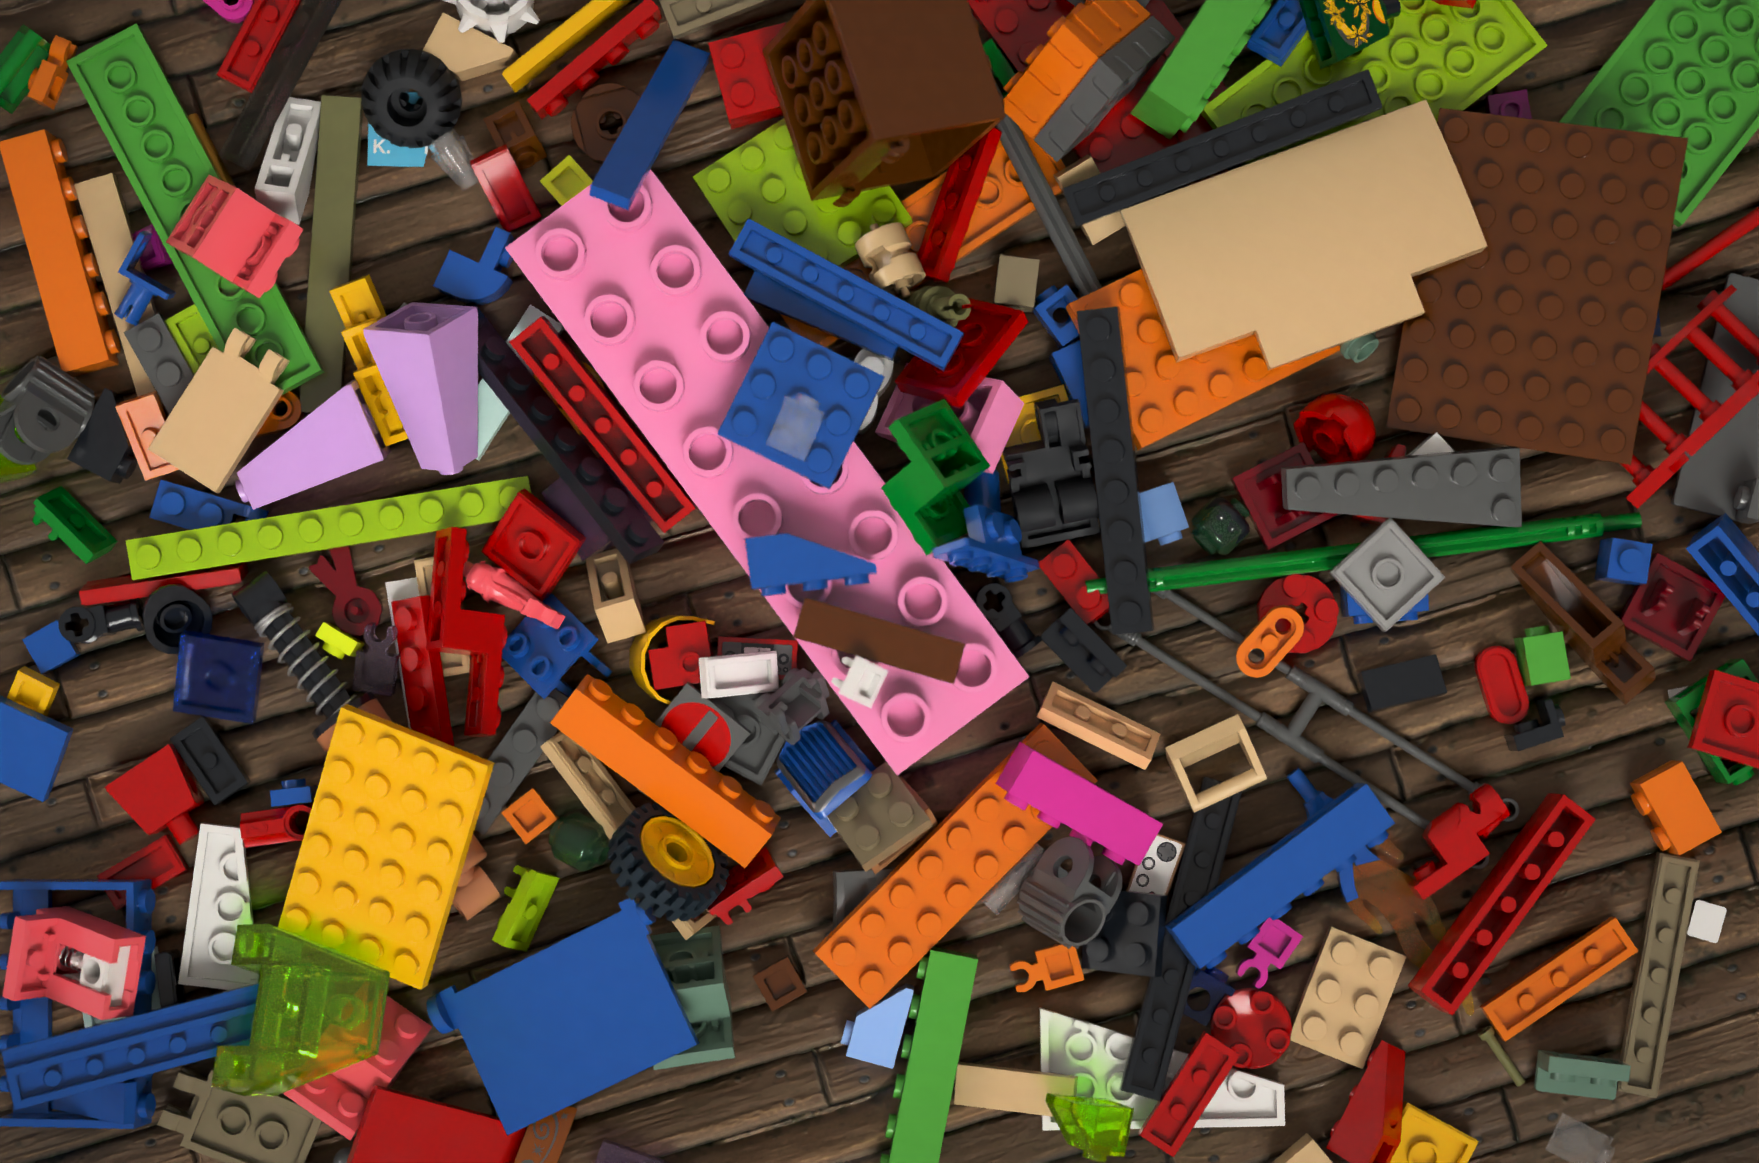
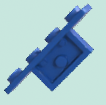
M979 504L963 509L969 538H962L932 549L934 558L947 561L951 566H963L971 572L986 573L987 577H999L1007 583L1024 580L1028 577V572L1040 568L1038 560L1022 555L1019 543L1022 540V533L1014 517Z

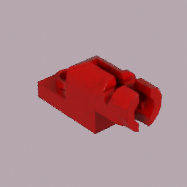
M1485 783L1469 795V800L1472 802V812L1467 805L1457 802L1427 825L1422 836L1439 862L1435 864L1433 860H1430L1412 873L1415 879L1407 885L1416 898L1425 900L1490 854L1479 837L1483 836L1485 839L1503 820L1510 816L1507 806L1491 785H1486Z

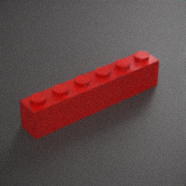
M541 316L509 342L663 533L667 532L696 508V504L545 316Z
M1548 793L1410 981L1408 987L1437 1010L1453 1016L1596 819L1566 795Z

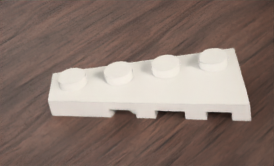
M202 822L200 824L178 984L232 990L259 983L260 974L246 848L241 838L240 827Z

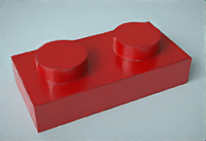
M1069 539L1039 562V567L1075 613L1088 626L1110 611L1108 593L1100 594L1098 589L1087 593L1085 580L1099 579V577Z

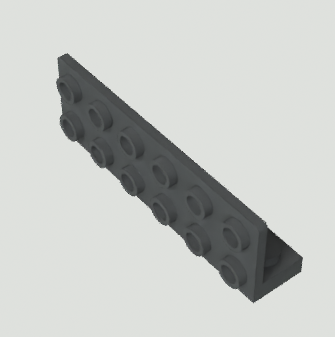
M1731 273L1726 277L1723 291L1731 284L1737 290L1724 305L1759 337V280ZM1715 321L1711 339L1744 371L1749 369L1755 374L1759 370V366L1755 363L1757 359L1721 324ZM1706 358L1699 389L1712 402L1717 400L1723 404L1736 392L1731 387L1733 382ZM1758 393L1692 457L1687 452L1684 453L1690 459L1678 471L1671 500L1673 505L1718 517L1726 513L1731 520L1745 524L1759 522ZM1695 408L1687 438L1703 423L1698 417L1701 413Z

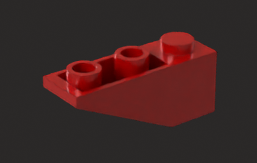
M1383 1040L1372 1051L1367 1061V1069L1360 1083L1352 1089L1349 1095V1104L1344 1114L1332 1127L1331 1139L1326 1146L1328 1150L1350 1163H1390L1401 1142L1406 1051Z

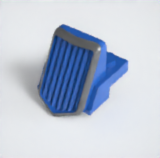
M820 720L809 723L799 731L801 739L796 744L791 745L785 740L777 756L778 768L774 772L804 809L831 837L837 831L827 816L867 783L872 777L871 772L876 767L836 720L831 723Z

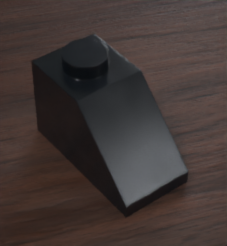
M104 388L86 427L79 435L67 459L110 482L121 484L124 478L128 479L133 474L138 462L115 407L117 403L124 401L123 395Z

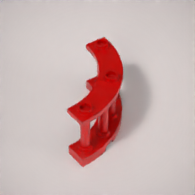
M1732 284L1721 294L1712 290L1696 306L1701 312L1663 347L1657 342L1652 346L1647 375L1655 369L1701 413L1698 417L1703 423L1688 438L1682 432L1678 435L1642 400L1639 420L1667 446L1664 450L1669 456L1656 469L1650 464L1645 466L1634 454L1631 465L1619 463L1634 477L1632 482L1637 487L1626 499L1637 509L1690 459L1684 454L1685 452L1692 457L1759 393V370L1755 374L1749 369L1744 371L1699 328L1712 316L1757 359L1755 363L1759 366V337L1724 305L1737 290ZM1685 339L1689 340L1733 382L1731 387L1736 392L1723 404L1717 400L1712 402L1666 358Z

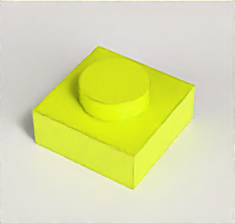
M568 155L544 176L540 182L562 206L591 185L593 180Z
M327 622L322 623L315 635L324 641L321 648L339 659H343L345 654L357 657L365 644Z

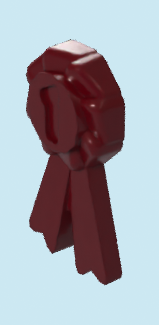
M350 546L329 549L336 570L328 558L323 555L319 556L317 564L309 566V570L336 596L332 608V617L338 628L352 635H365L379 625L383 606L372 590L358 586Z

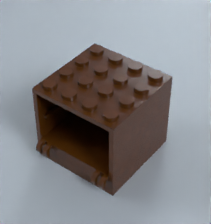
M807 0L762 50L811 201L840 196L833 205L846 207L862 191L938 177L1006 117L1004 100L997 90L991 72V61L984 52L978 34V22L972 15L967 0Z

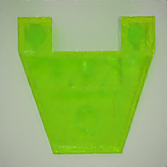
M271 924L237 925L231 965L260 974L258 994L249 1045L217 1046L211 1087L242 1096H276L378 1054L390 971Z

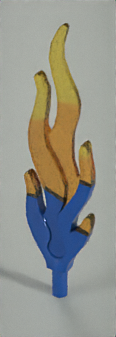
M1299 767L1287 775L1288 780L1305 801L1303 806L1308 819L1334 800L1323 791H1317ZM1388 837L1377 845L1383 852L1398 860L1404 858L1403 852L1395 847ZM1364 846L1354 854L1357 858L1354 863L1346 869L1337 872L1343 898L1356 916L1364 921L1374 932L1382 934L1381 925L1364 907L1363 898L1377 907L1394 929L1400 946L1408 960L1421 968L1432 953V950L1421 937L1415 924L1413 912L1419 914L1424 919L1429 931L1439 943L1446 934V930L1431 896L1425 900L1415 897L1407 885L1413 880L1411 876L1380 860ZM1471 991L1462 1002L1468 1016L1474 1014Z

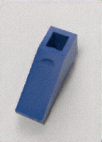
M788 533L745 539L751 589H761L762 597L786 594V586L802 584L803 591L828 588L827 580L844 578L845 586L870 583L869 575L877 574L876 564Z

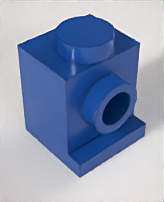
M1067 284L1059 290L1055 285L1045 290L1035 299L1039 305L1033 310V313L1055 341L1059 350L1070 345L1080 337L1066 309L1069 303L1078 298ZM1058 309H1062L1068 314V320L1064 323H1058L1054 320L1053 313Z

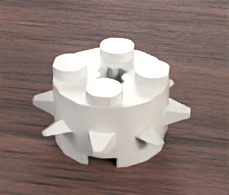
M442 0L456 5L457 12L461 18L458 27L461 33L473 27L496 39L498 43H505V39L509 34L516 32L527 22L537 25L540 21L533 11L534 0Z

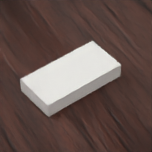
M776 651L699 658L702 698L774 692L779 689Z

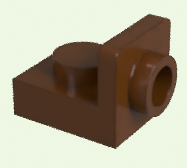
M519 101L484 118L497 148L505 144L507 145L519 171L530 168L547 157V153Z

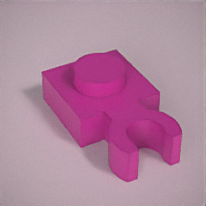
M1270 917L1258 926L1260 932L1246 943V946L1253 950L1254 954L1250 958L1241 960L1235 971L1236 974L1242 977L1247 968L1256 967L1258 977L1254 980L1253 985L1258 989L1268 979L1267 968L1272 963L1281 970L1303 938L1302 935L1279 919L1273 921Z

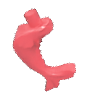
M470 561L464 563L463 577L466 578L468 590L472 589L479 593L488 604L490 601L496 602L559 630L565 616L537 599L529 590L507 574L503 568L493 567L486 564V561H480V563L475 564Z

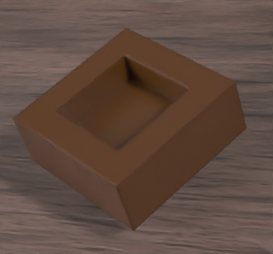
M788 955L753 975L772 1012L808 991Z

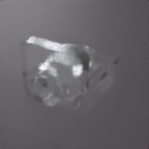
M797 393L795 399L785 396L782 402L783 406L766 445L805 462L825 418V413L818 410L820 402Z
M1562 1113L1545 1150L1570 1163H1610L1615 1152V1148L1610 1146L1614 1137Z

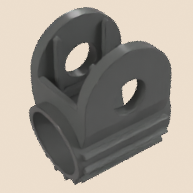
M37 355L34 359L32 358L11 379L1 394V398L4 400L0 405V452L14 463L32 465L44 460L50 453L58 452L68 447L81 434L91 417L95 402V391L42 356ZM15 426H16V431L19 433L20 437L23 439V441H24L25 443L21 442V441L16 437V435H15Z
M1076 837L1062 838L1054 842L1044 852L1035 867L1034 873L1025 880L1020 890L1019 900L1017 901L1019 904L1018 913L1023 916L1022 921L1068 949L1071 946L1078 949L1081 945H1087L1101 931L1106 916L1111 911L1121 892V870L1110 859L1103 856H1094L1090 846ZM1067 859H1072L1073 861L1070 873L1060 867L1062 862ZM1095 878H1100V889L1092 885L1090 882Z

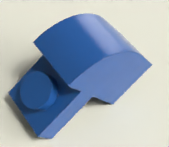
M495 227L479 263L449 250L433 287L439 292L467 304L483 305L499 299L509 290L513 283L507 275L500 272L503 267L509 268L513 261L505 247L516 239L511 233Z

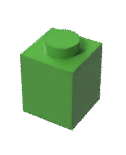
M1549 625L1526 628L1525 637L1514 638L1518 666L1524 686L1571 679L1563 631L1550 632Z

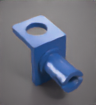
M141 231L138 234L118 273L129 278V282L132 284L114 314L121 319L123 317L127 318L125 321L135 326L139 324V320L153 295H159L168 300L174 298L176 294L172 289L135 269L138 260L153 235L149 231Z

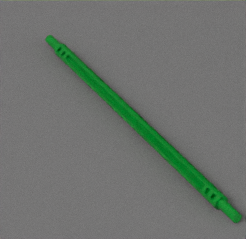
M1639 512L1609 516L1593 513L1522 522V527L1490 526L1409 536V538L1427 558L1536 545L1540 541L1544 544L1602 537L1603 532L1641 528L1642 519ZM1360 543L1148 569L1150 592L1332 570ZM1106 578L1085 580L1087 593L1097 589L1100 594L1108 593Z

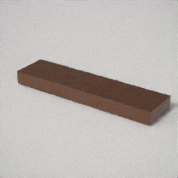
M806 597L804 598L793 638L857 655L951 684L955 682L965 648L964 643Z

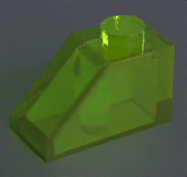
M1047 1093L1045 1101L1067 1144L1083 1150L1082 1156L1090 1160L1106 1162L1107 1156L1125 1157L1134 1108L1105 1098Z

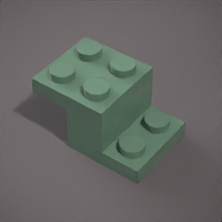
M720 926L701 928L687 940L684 939L679 931L651 935L650 938L699 1041V1044L653 1065L654 1070L735 1058L731 997L724 969Z

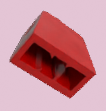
M173 744L166 745L105 786L107 792L147 834H157L168 827L179 845L188 842L199 834L200 830L189 815V812L203 804L204 797L193 773Z

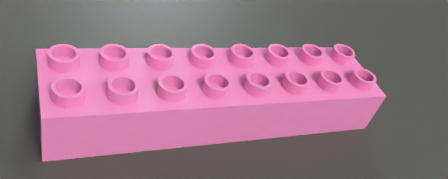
M651 169L628 210L590 196L591 185H589L505 247V249L750 577L745 539L784 533L876 564L877 574L869 575L870 583L845 586L844 578L827 580L828 588L803 591L802 584L786 586V594L765 596L794 636L804 598L806 597L965 644L954 684L865 659L888 670L872 707L869 708L838 694L840 688L834 686L831 682L833 677L842 681L845 680L850 667L843 664L841 660L843 657L855 659V655L795 638L896 775H899L1029 678V675L944 561L934 558L933 553L927 556L921 546L916 543L912 533L898 512L891 506L888 497L881 489L885 482L855 442H853L829 490L717 434L768 332V325Z

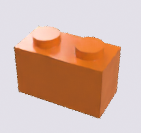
M1670 760L1630 782L1635 792L1631 795V799L1639 813L1643 816L1647 814L1654 827L1650 832L1660 850H1667L1669 854L1680 856L1722 833L1683 761Z

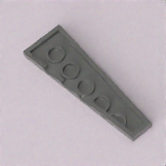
M1509 446L1281 467L1283 508L1287 510L1522 527L1520 448Z

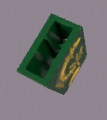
M1299 0L1320 69L1337 63L1388 36L1390 30L1387 20L1398 17L1401 12L1399 0Z

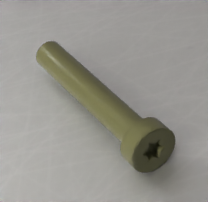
M1492 1026L1485 1027L1478 1033V1036L1482 1041L1485 1040L1516 1086H1521L1525 1083L1524 1078L1494 1036L1495 1031Z

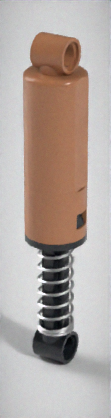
M264 571L231 593L234 601L248 621L254 626V629L257 630L259 636L268 637L270 640L268 649L278 651L280 654L278 662L286 663L289 666L287 675L297 677L299 681L296 688L307 691L306 701L315 702L317 705L315 714L324 715L327 719L312 733L325 752L328 753L342 706L349 704L393 722L373 692H368L357 698V695L350 696L344 688L348 682L340 683L335 676L338 669L331 670L325 662L329 656L322 658L316 649L319 643L313 645L306 636L310 633V630L303 631L297 623L301 617L294 619L291 615L294 607H291V604L288 603L285 595L267 571ZM474 834L452 903L466 921L500 898L498 890L478 865L487 857V853Z

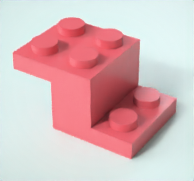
M208 175L166 243L260 299L262 294L269 291L275 284L278 277L277 271L285 258L290 257L298 248L300 243L299 236L304 229L274 213L237 187Z
M366 981L324 1032L310 1059L288 1084L283 1094L351 1140L358 1131L373 1086L378 1085L391 1089L406 1062L426 1038L432 1026Z

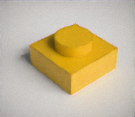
M24 666L17 671L7 699L47 716L60 683Z

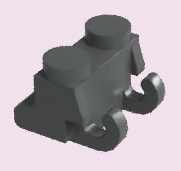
M793 668L785 675L782 686L772 695L769 693L762 694L756 700L753 708L754 713L760 717L761 723L775 735L780 733L784 740L794 745L801 739L799 731L815 717L823 720L829 714L826 698L830 695L826 680L818 671L812 674L805 668L801 670Z

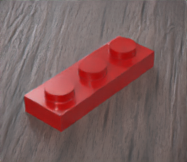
M1203 1031L1138 1134L1174 1158L1240 1054L1211 1034Z

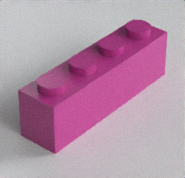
M1019 742L996 782L998 786L1007 791L1004 797L1005 800L1024 811L1028 805L1040 810L1037 818L1056 829L1059 828L1061 823L1072 828L1069 834L1071 837L1079 838L1089 846L1092 845L1093 841L1104 846L1101 853L1120 865H1123L1127 859L1139 866L1163 826L1161 822L1022 742Z

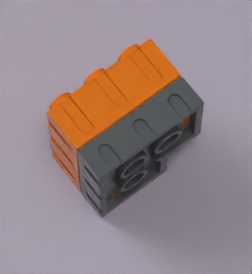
M1087 0L1085 3L1080 2L1066 18L1062 16L1048 30L1047 35L1050 39L1045 45L1042 43L1038 45L1027 57L1025 63L1028 67L1024 72H1017L1005 85L1004 90L1008 94L1003 99L1004 111L1031 138L1035 137L1034 141L1058 162L1090 135L1110 110L1136 87L1176 37L1153 16L1149 17L1151 14L1136 0Z

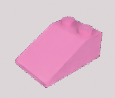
M985 377L961 408L949 406L989 463L990 467L984 472L993 474L1024 406V402L1003 380ZM896 385L875 433L880 437L897 443L888 427L897 419L934 404L936 401L900 392Z

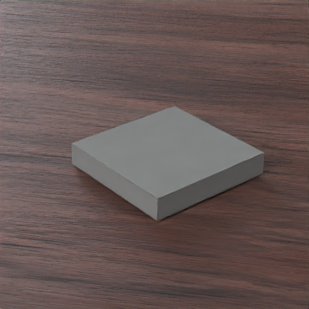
M1392 518L1385 520L1329 572L1383 632L1389 630L1445 578Z

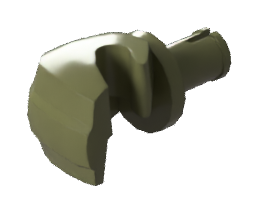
M945 286L917 287L909 289L911 295L903 298L901 293L897 296L899 299L952 327L957 326L959 320L966 319L971 312V308L962 309V305L971 304L967 296L955 294L949 287Z

